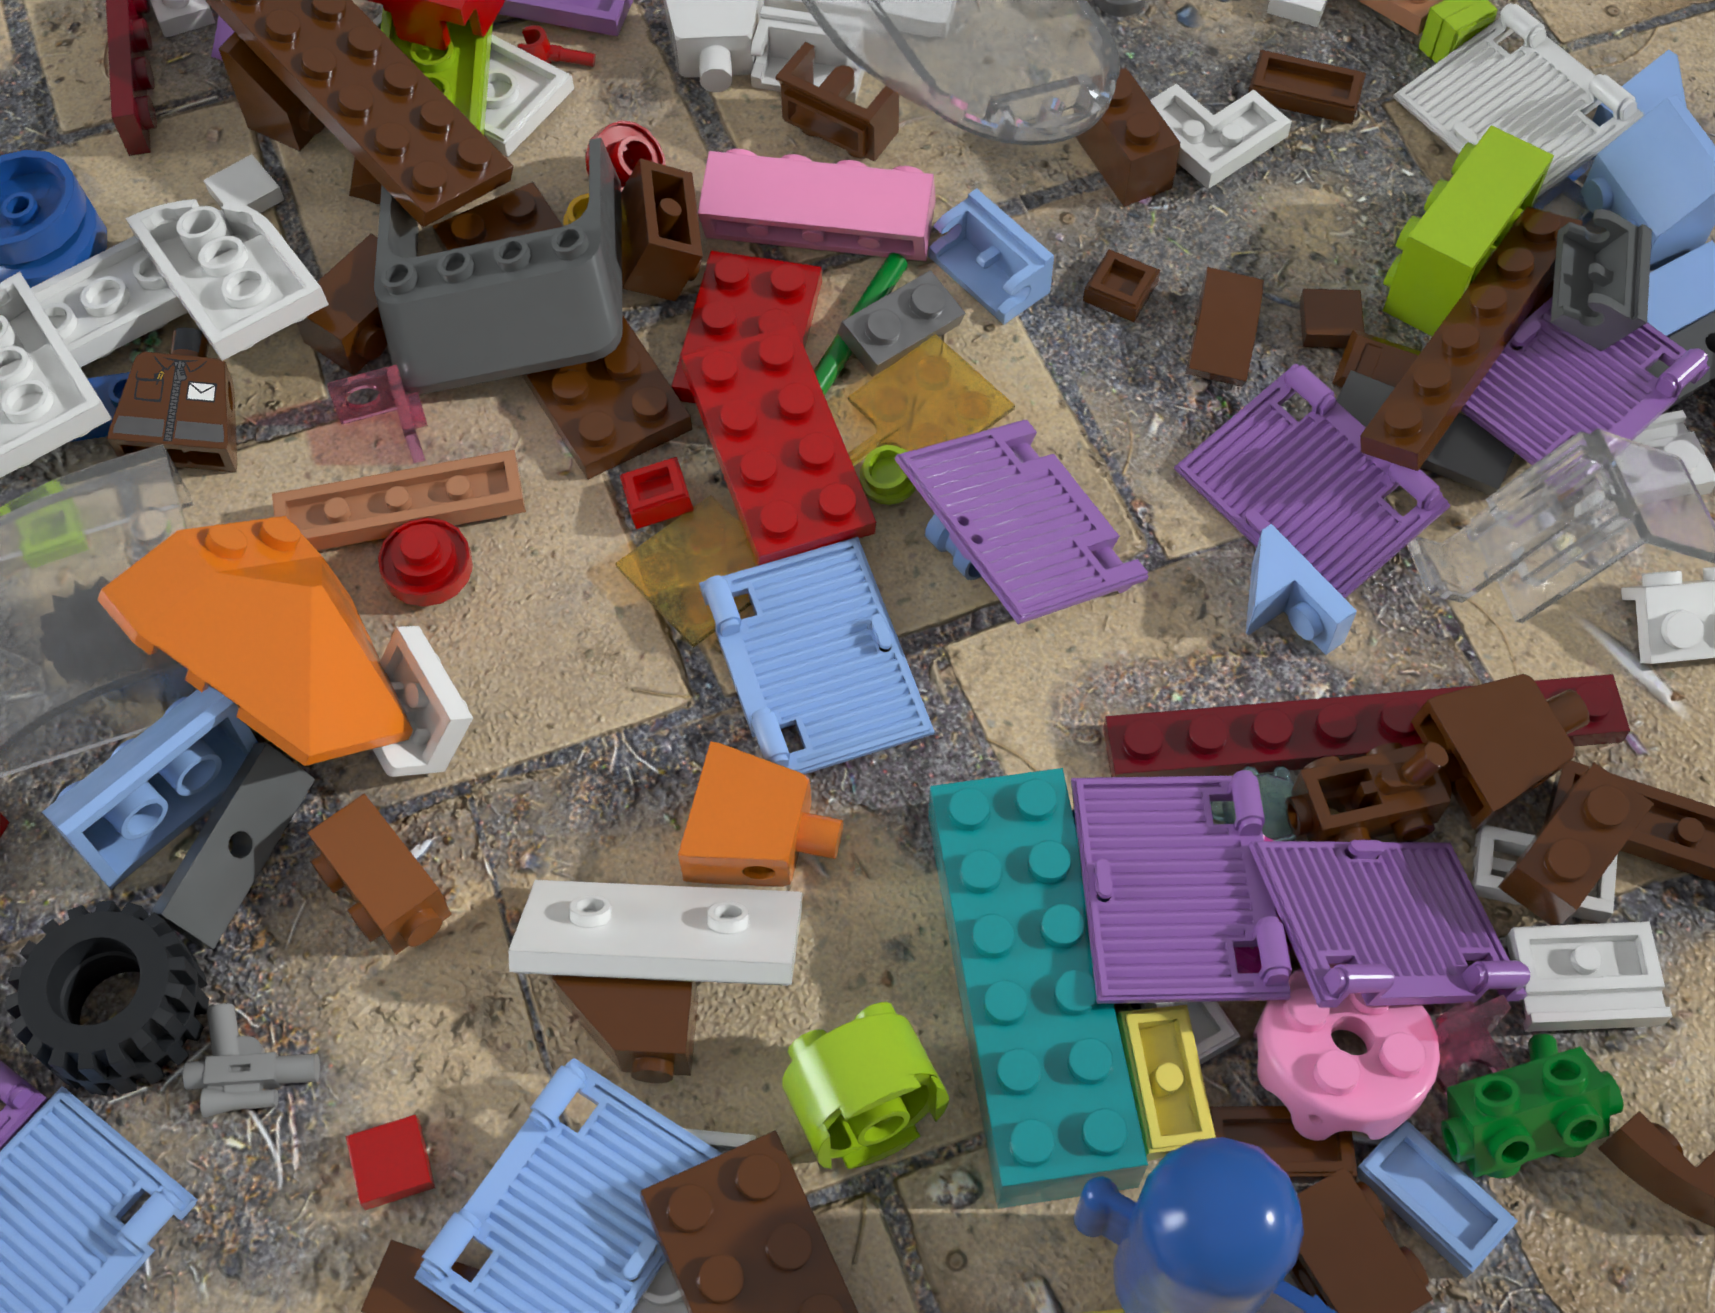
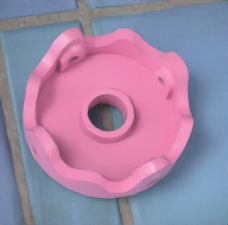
M1329 964V966H1330L1331 969L1334 968L1336 965H1338V964ZM1302 968L1291 973L1289 977L1290 999L1267 1000L1253 1032V1037L1257 1038L1258 1042L1257 1074L1259 1082L1264 1089L1272 1092L1285 1104L1291 1114L1294 1128L1302 1136L1315 1141L1325 1140L1336 1132L1341 1131L1362 1132L1367 1134L1371 1140H1378L1393 1132L1411 1116L1416 1115L1436 1080L1440 1062L1438 1036L1431 1017L1423 1005L1366 1006L1361 993L1349 994L1338 1007L1319 1008ZM1337 1030H1347L1355 1033L1365 1043L1367 1053L1351 1055L1340 1050L1335 1045L1331 1033Z

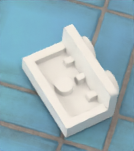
M1715 567L1703 568L1704 580L1683 582L1682 571L1652 572L1642 574V586L1621 587L1622 600L1636 601L1640 663L1655 664L1715 658Z
M419 626L396 627L380 660V664L389 677L413 732L409 740L374 748L373 751L385 773L391 777L445 772L473 720V716Z

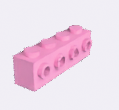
M730 149L726 153L709 151L698 216L706 238L887 257L889 253H898L908 260L926 261L936 201L934 174L924 173L920 169L911 166H897L892 170L871 168L854 160H842L837 164L813 162L807 157L796 154L774 158L757 156L745 149Z

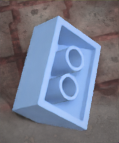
M210 686L203 692L197 689L190 696L175 701L166 710L162 718L139 736L119 745L106 762L83 780L67 786L58 795L56 801L43 810L42 813L69 845L112 890L218 804L253 745L258 743L249 726L236 717L239 709L233 701Z

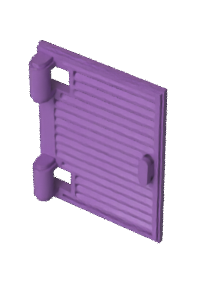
M1551 297L1521 324L1463 406L1461 412L1572 496L1584 486L1591 471L1599 464L1603 467L1607 465L1676 402L1683 387L1689 382L1695 384L1706 374L1710 367L1707 365V354L1699 348L1685 350L1649 323L1641 326L1605 350L1599 351L1551 323L1553 298ZM1661 360L1669 368L1657 378L1647 370L1657 361ZM1570 441L1579 449L1565 461L1556 452Z
M1298 364L1291 366L1174 467L1178 474L1256 548L1262 530L1272 524L1344 598L1348 597L1450 508V504L1440 492V486L1422 470L1415 471L1361 453L1360 435L1366 427L1336 401L1334 392L1304 365L1299 366ZM1296 392L1312 406V411L1299 422L1281 407ZM1399 485L1417 500V505L1404 517L1384 500Z
M1021 420L896 455L895 461L948 530L952 542L964 558L972 562L1017 624L1115 591L1123 593L1132 585L1147 581L1149 577L1147 575L1148 571L1138 559L1123 563L1113 551V547L1120 536L1056 455L1050 454L1039 457L1034 451L1031 443L1037 432L1028 420Z
M1242 770L1236 772L1233 776L1071 778L1097 1004L1289 1000L1291 997L1289 977L1292 973L1284 925L1279 922L1275 905L1249 847L1251 841H1264L1262 828L1265 823L1257 777L1251 771ZM1233 801L1236 813L1234 824H1214L1210 802ZM1097 897L1108 899V901L1101 902ZM1234 947H1258L1262 966L1260 972L1238 973Z
M1353 840L1351 842L1251 841L1249 844L1319 1008L1338 1007L1349 994L1361 993L1366 1006L1475 1003L1487 990L1491 989L1497 990L1502 1002L1520 1001L1527 996L1524 986L1530 980V970L1521 961L1509 960L1451 843ZM1466 961H1476V962H1474L1472 965L1468 966V964H1467ZM1329 964H1338L1332 969Z

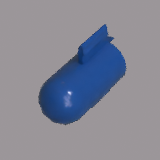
M1225 1137L1197 1139L1168 1152L1147 1176L1137 1202L1121 1194L1117 1185L1110 1178L1103 1176L1094 1177L1084 1185L1074 1214V1223L1078 1231L1085 1236L1099 1237L1102 1235L1119 1245L1113 1262L1115 1294L1125 1313H1337L1326 1306L1316 1294L1311 1297L1283 1280L1296 1264L1304 1235L1300 1200L1288 1174L1260 1147Z

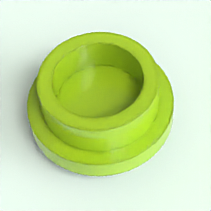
M883 445L875 448L866 456L860 469L859 478L865 494L871 500L886 505L897 504L906 500L915 492L916 487L895 461L896 455L909 451L894 445Z

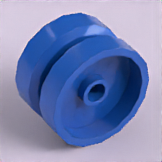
M22 150L0 156V283L21 272L29 287L32 288L107 249V228L65 160L48 151Z

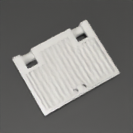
M1511 3L1502 9L1499 19L1393 94L1396 101L1458 155L1467 142L1476 145L1491 125L1553 154V160L1537 198L1595 157L1597 153L1644 116L1643 112L1637 108V102H1635V97L1608 75H1595L1548 38L1545 26L1518 4ZM1515 32L1523 38L1524 45L1512 54H1509L1498 43ZM1603 103L1613 111V117L1599 127L1586 114Z

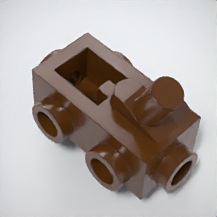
M1393 742L1380 745L1370 750L1365 756L1340 761L1339 757L1330 756L1315 760L1306 765L1303 770H1300L1291 790L1292 796L1286 798L1285 811L1290 829L1295 836L1306 834L1309 842L1371 840V838L1394 833L1397 842H1413L1422 839L1435 830L1434 824L1438 823L1451 802V783L1444 768L1448 763V754L1441 745L1435 742L1428 744L1425 742L1403 747L1401 743ZM1329 808L1334 809L1339 813L1331 815Z

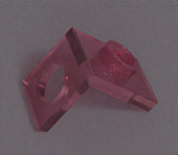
M397 364L327 383L330 397L341 424L397 410L413 462L425 461L417 431L419 428L428 426L418 391L410 394L406 393ZM370 388L380 392L375 400L366 404H352L347 401L351 393L360 389Z
M1504 995L1478 1006H1475L1472 1001L1462 1003L1446 1011L1435 1020L1438 1026L1436 1033L1440 1053L1436 1080L1446 1097L1447 1087L1459 1084L1457 1079L1459 1067L1467 1062L1482 1063L1490 1068L1493 1073L1510 1068L1490 1035L1511 1009Z

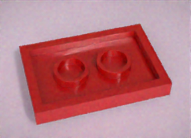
M711 250L671 386L680 401L695 403L682 369V355L794 324L805 348L822 284V267Z

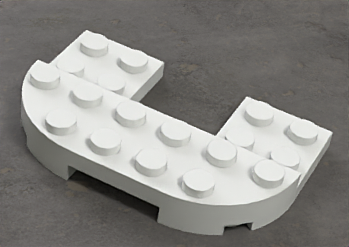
M196 199L166 203L126 218L135 236L32 288L29 287L21 272L7 278L0 283V478L18 468L31 464L37 458L71 440L88 434L92 429L112 419L81 370V367L110 355L114 350L151 331L162 328L168 322L187 312L223 361L240 351L251 348L255 343L293 323L304 320L310 314L329 305L322 288L274 225L258 211L227 200L224 202L222 210L211 206L200 207Z

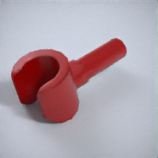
M527 26L522 30L526 44H518L517 47L549 64L552 61H563L594 67L596 54L552 45L544 28L540 26Z

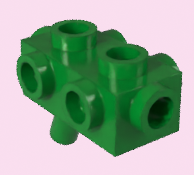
M1549 1034L1534 1035L1528 1041L1530 1062L1447 1087L1448 1119L1441 1121V1132L1446 1148L1455 1162L1465 1161L1475 1178L1482 1175H1488L1493 1178H1508L1515 1175L1525 1162L1550 1154L1565 1158L1579 1156L1585 1152L1588 1144L1610 1136V1116L1623 1111L1622 1094L1613 1076L1608 1071L1600 1072L1581 1046L1558 1053L1557 1041L1553 1036Z

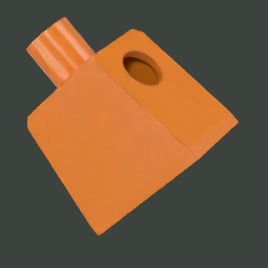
M710 741L678 853L683 881L706 884L779 887L790 885L799 852L836 859L841 843L844 821L809 813L811 808L810 779L803 773L727 745Z

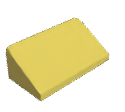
M1178 1005L1122 1011L1117 1014V1022L1147 1161L1164 1158L1168 1152L1194 1140L1216 1138L1188 1006Z

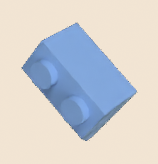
M1677 94L1666 97L1597 153L1580 193L1584 197L1587 208L1592 213L1597 209L1612 211L1637 227L1644 224L1652 229L1650 271L1656 270L1704 245L1715 226V145Z

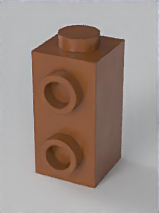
M365 793L307 832L320 853L319 856L310 861L312 866L333 894L343 887L348 891L356 904L347 909V911L370 943L382 936L395 955H397L408 946H418L431 939L439 931L443 921L452 915L438 886Z

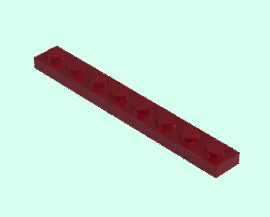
M1613 674L1535 680L1545 699L1571 689L1577 692L1586 704L1589 712L1588 725L1567 734L1574 747L1622 743L1629 734L1630 728ZM1473 686L1105 716L1103 731L1111 777L1231 776L1242 770L1251 771L1253 774L1302 770L1306 765L1320 758L1335 756L1339 757L1340 761L1365 756L1370 750L1387 743L1397 742L1401 743L1403 747L1421 744L1423 742L1411 720L1426 701L1437 695Z

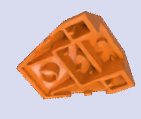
M286 516L177 530L100 590L98 602L136 646L150 656L155 654L158 648L188 669L185 681L201 692L208 689L209 685L240 706L236 714L238 719L304 766L409 740L413 732L389 677L380 664V658L351 596L322 555Z

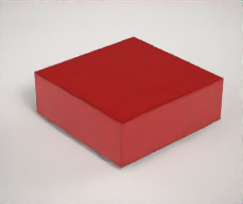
M677 457L620 475L630 515L636 529L694 511Z
M416 1114L345 1136L359 1203L365 1211L435 1188L421 1123Z

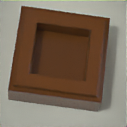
M1109 249L1084 288L1083 301L1135 322L1157 286L1161 270Z
M1302 290L1299 304L1303 347L1346 348L1353 329L1365 333L1361 290Z

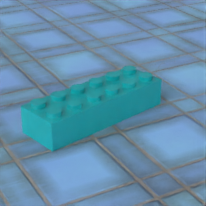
M1063 768L930 786L928 821L997 1209L1080 1197L1083 1187L1088 1180L1099 1176L1110 1178L1117 1185L1119 1191L1139 1188L1148 1167V1161L1114 1003L1097 1004L1077 831Z

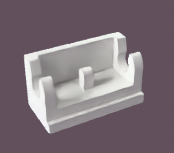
M762 6L759 23L751 47V55L757 56L751 74V87L781 92V85L775 79V76L799 48L807 42L815 46V59L813 60L814 85L819 87L837 66H849L854 70V89L846 97V100L856 103L868 61L867 21Z

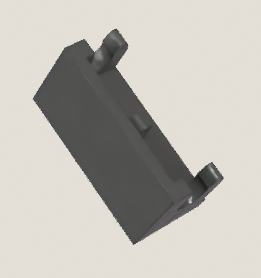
M1597 209L1594 211L1593 221L1598 227L1606 228L1608 231L1601 234H1593L1588 232L1585 227L1572 222L1567 223L1558 230L1551 323L1599 351H1603L1647 323L1652 229L1644 224L1637 227L1612 211Z

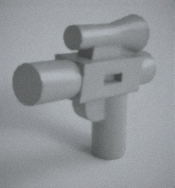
M229 1003L217 1004L207 1009L213 1056H206L205 1061L186 1062L183 1068V1084L185 1089H202L200 1109L203 1118L232 1110L277 1107L279 1100L277 1089H263L281 1088V1084L318 1082L320 1077V1060L317 1053L279 1056L276 1052L265 1053L261 1043L254 1037L239 1036L235 1006Z

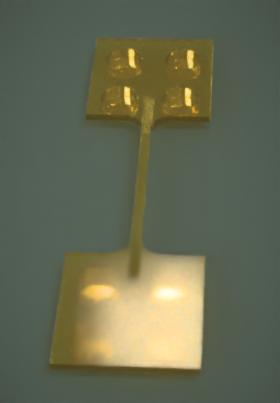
M935 334L848 396V401L877 430L876 434L869 437L848 454L853 466H855L879 446L894 445L907 451H912L985 431L1015 409V405ZM712 495L694 506V511L683 514L615 563L616 568L693 648L715 632V621L709 605H705L699 583L706 581L712 576H724L758 566L742 523L737 521ZM748 594L734 597L739 614L751 605Z

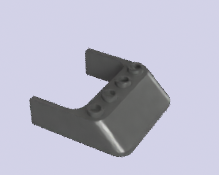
M602 138L589 140V202L587 209L573 223L559 228L417 257L418 224L382 186L374 291L395 378L406 392L428 394L591 362L606 357L621 342L623 333L621 183Z

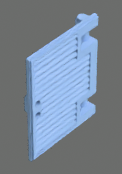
M858 537L728 575L712 576L706 581L699 583L705 605H709L715 621V633L752 737L757 739L763 759L807 774L935 733ZM748 594L755 616L741 619L734 597ZM880 647H881L882 649H889V648H890V651H888V652H883V651H881L879 648H880ZM796 725L804 749L789 753L781 729Z
M573 1058L565 1066L561 1065L530 1107L532 1112L517 1135L466 1205L458 1213L454 1212L422 1256L424 1261L421 1263V1267L416 1272L414 1278L463 1313H631L666 1262V1258L639 1197L640 1190L722 1154ZM576 1093L581 1094L597 1105L578 1133L559 1121L560 1115ZM473 1238L493 1253L470 1283L454 1272L451 1267ZM638 1277V1279H637L636 1281H634V1282L628 1281V1280H634V1279H636V1278Z
M63 1086L0 1151V1313H100L155 1251L148 1245L149 1241L173 1215L182 1221L198 1201L197 1198ZM145 1191L151 1195L126 1224L120 1221Z

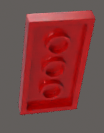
M795 324L682 355L683 372L758 566L858 537L860 539L875 534L876 519Z

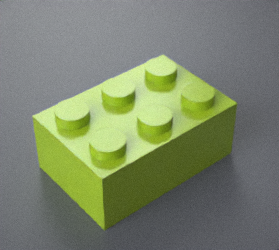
M1492 125L1476 145L1467 142L1454 162L1451 170L1452 178L1449 181L1442 178L1438 180L1424 205L1425 214L1422 218L1415 215L1411 216L1398 237L1396 247L1403 250V252L1396 257L1385 276L1383 285L1389 287L1390 290L1383 312L1433 336L1526 207L1533 208L1554 155Z

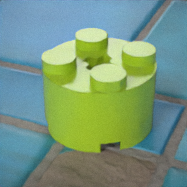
M878 1002L868 1006L853 1021L841 1025L828 1033L821 1029L809 1031L793 1041L788 1048L792 1062L783 1075L782 1087L819 1164L824 1168L832 1169L831 1158H842L847 1169L875 1163L895 1154L920 1137L915 1126L916 1123L929 1112L934 1121L937 1122L949 1104V1095L909 1020L902 1015L896 1014L892 1004L889 1002Z

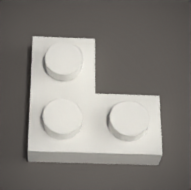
M1178 84L1171 86L1150 100L1181 142L1177 163L1207 189L1287 138L1292 123L1290 119L1255 90L1250 91L1215 115L1209 112Z

